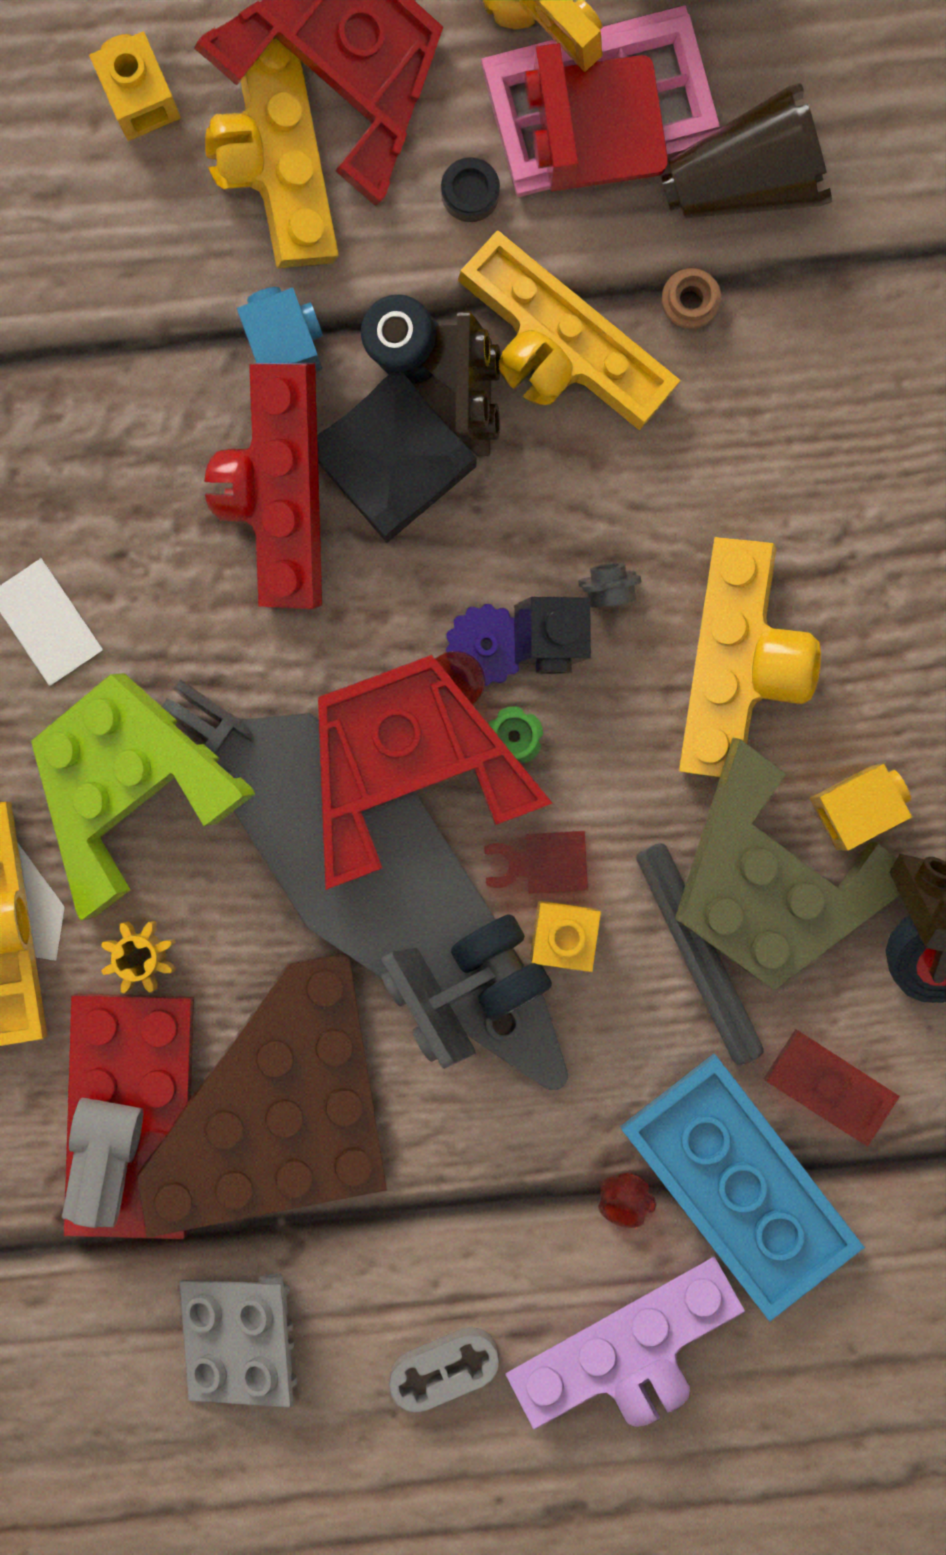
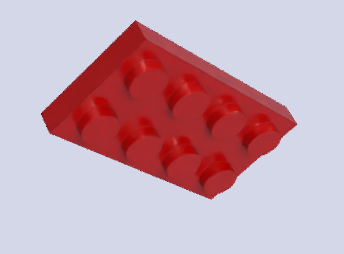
M74 994L71 996L65 1198L74 1152L69 1151L70 1130L74 1113L81 1097L142 1108L143 1123L136 1154L133 1161L128 1162L116 1225L114 1227L92 1228L76 1225L72 1221L64 1219V1236L147 1238L137 1173L151 1153L156 1150L174 1125L176 1118L191 1099L194 997ZM187 1230L149 1238L184 1239L187 1235Z

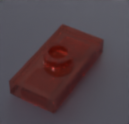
M797 1029L794 1030L764 1077L765 1081L867 1147L900 1097Z

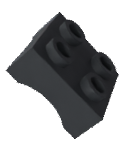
M392 371L351 411L317 435L318 464L386 543L476 468V457L441 420L403 372Z

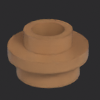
M696 268L680 270L673 274L664 286L661 298L662 308L667 318L681 328L696 329L703 327L712 321L721 304L719 285L709 273ZM685 292H694L700 297L701 305L696 309H688L682 305L680 296Z

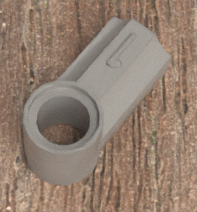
M81 1097L76 1107L70 1130L69 1151L74 1152L62 1218L72 1221L73 1224L92 1228L114 1227L116 1225L128 1162H132L141 1135L143 1123L142 1108Z

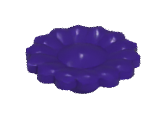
M484 604L480 609L472 606L466 610L465 615L457 616L454 619V628L449 630L446 635L450 643L446 648V654L449 658L453 659V670L463 673V677L467 682L477 680L482 686H488L492 681L500 684L506 681L507 675L518 672L519 664H515L514 618L510 617L509 611L506 608L495 609L491 604Z

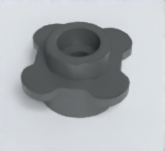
M610 563L592 567L590 569L591 577L578 580L579 587H582L583 592H587L588 598H590L591 607H610L632 602L636 599L634 585L642 582L641 576L636 575V571H626L625 563Z

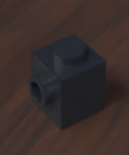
M529 597L515 604V664H536V673L567 674L572 673V664L590 659V598Z

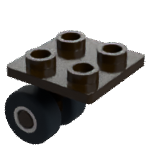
M389 295L375 302L366 312L361 325V340L367 354L388 375L392 371L403 372L412 384L424 382L433 376L440 380L456 394V435L477 456H490V440H498L500 434L499 407L497 403L491 404V381H499L500 379L499 359L501 354L499 345L492 344L488 330L483 329L471 311L458 312L457 325H439L426 308L410 296Z

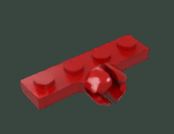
M315 363L249 364L252 425L250 448L221 450L211 457L207 464L204 482L233 483V487L225 488L224 494L206 493V502L209 510L219 520L247 522L253 526L256 535L259 607L315 609L322 606Z

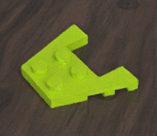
M125 673L110 674L31 740L75 910L81 921L95 918L130 891L128 884L102 842L101 836L174 778L177 780L203 826L219 823L255 795L252 787L241 777L233 778L217 763L219 757L204 744L196 745L175 726L177 720Z

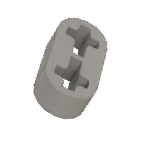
M469 1327L406 1352L392 1366L389 1383L392 1398L404 1410L417 1413L427 1411L485 1386L491 1382L497 1373L499 1364L497 1344L492 1336L483 1329ZM471 1344L475 1352L483 1350L487 1352L481 1358L482 1368L478 1371H472L469 1364H462L449 1370L448 1365L462 1358V1347L464 1345ZM415 1367L419 1375H426L439 1369L440 1374L427 1380L426 1392L423 1394H418L414 1387H407L405 1389L402 1387L407 1380V1370Z

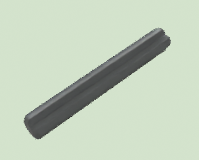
M658 843L640 851L636 856V860L732 1060L737 1065H742L757 1059L763 1054L764 1048L717 950L675 919L685 884L667 846L663 843Z

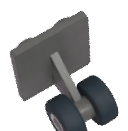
M513 915L502 916L453 945L451 953L462 972L469 973L478 968H481L482 971L444 991L439 987L417 948L392 951L381 958L387 969V972L382 974L387 991L397 1005L402 1007L406 1004L418 1024V1027L413 1029V1034L419 1048L429 1061L433 1062L437 1059L443 1069L461 1062L476 1053L475 1048L451 1008V1004L490 983L491 987L479 994L478 1001L487 1017L494 1021L540 996L552 986V982L542 965L531 963L522 968L512 949L524 940L525 935Z

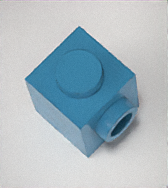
M280 287L262 289L247 298L248 304L237 307L256 363H315L316 371L322 369L312 341L323 337L319 322L311 302L299 305L293 287L281 291Z

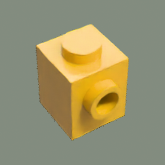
M144 31L133 36L121 34L112 37L101 46L100 50L89 54L127 141L181 119Z

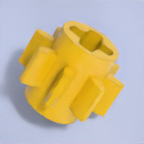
M129 921L120 924V932L123 939L119 942L107 940L101 944L103 949L111 952V964L105 966L101 972L103 975L115 972L122 978V993L129 992L134 987L135 982L142 980L144 988L149 993L158 989V982L154 974L158 971L172 973L176 970V967L171 962L165 961L166 950L176 943L175 939L161 941L154 934L157 929V922L155 921L148 922L143 927L142 933L136 934L133 925ZM133 943L137 949L148 947L151 952L152 958L144 962V969L141 965L131 967L127 961V956L134 952Z

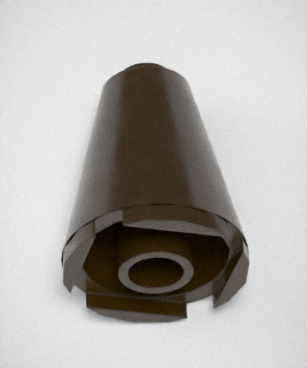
M797 83L786 87L669 159L671 172L661 175V180L670 211L682 207L684 217L688 219L816 207L831 203L832 195L830 188L818 192L816 184L824 180L822 174L827 173L809 104L796 107L794 102L803 99L804 89L802 84Z

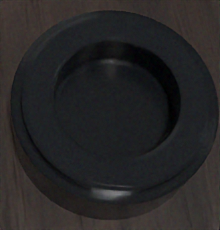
M467 157L455 161L447 168L441 181V196L444 207L454 218L464 222H477L485 219L495 210L499 201L500 182L496 171L490 164L479 158Z

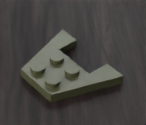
M733 738L675 919L763 984L776 990L900 896L890 875V870L897 858L878 843L870 841L838 888L752 824L787 774L744 741Z

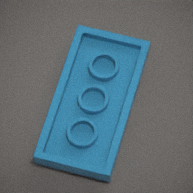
M714 1053L620 1126L631 1143L769 1322L865 1248Z

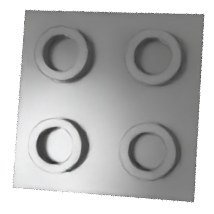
M263 1275L259 1277V1282L179 1281L189 1401L292 1407V1387L297 1384V1376L292 1372L291 1350L295 1346L294 1340L288 1338V1332L293 1330V1322L287 1320L286 1317L288 1315L287 1295L290 1294V1286L283 1283V1275Z

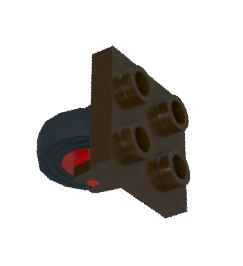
M899 854L890 870V875L910 915L905 917L890 934L885 949L888 969L895 983L907 996L921 1002L943 1003L946 1002V861L936 857L922 859Z

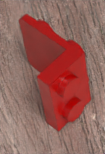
M560 43L536 46L534 70L524 72L525 89L529 109L538 108L541 130L533 131L535 157L538 169L547 167L551 192L662 175L667 168L668 156L652 60L648 56L638 55L597 61L584 72L577 64L563 65Z

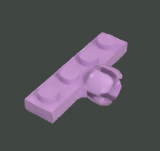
M714 1256L505 1374L533 1430L602 1393H608L615 1399L628 1424L634 1427L645 1426L658 1420L660 1417L644 1384L651 1381L667 1412H672L682 1406L689 1398L690 1387L677 1364L676 1354L689 1343L745 1313V1310Z

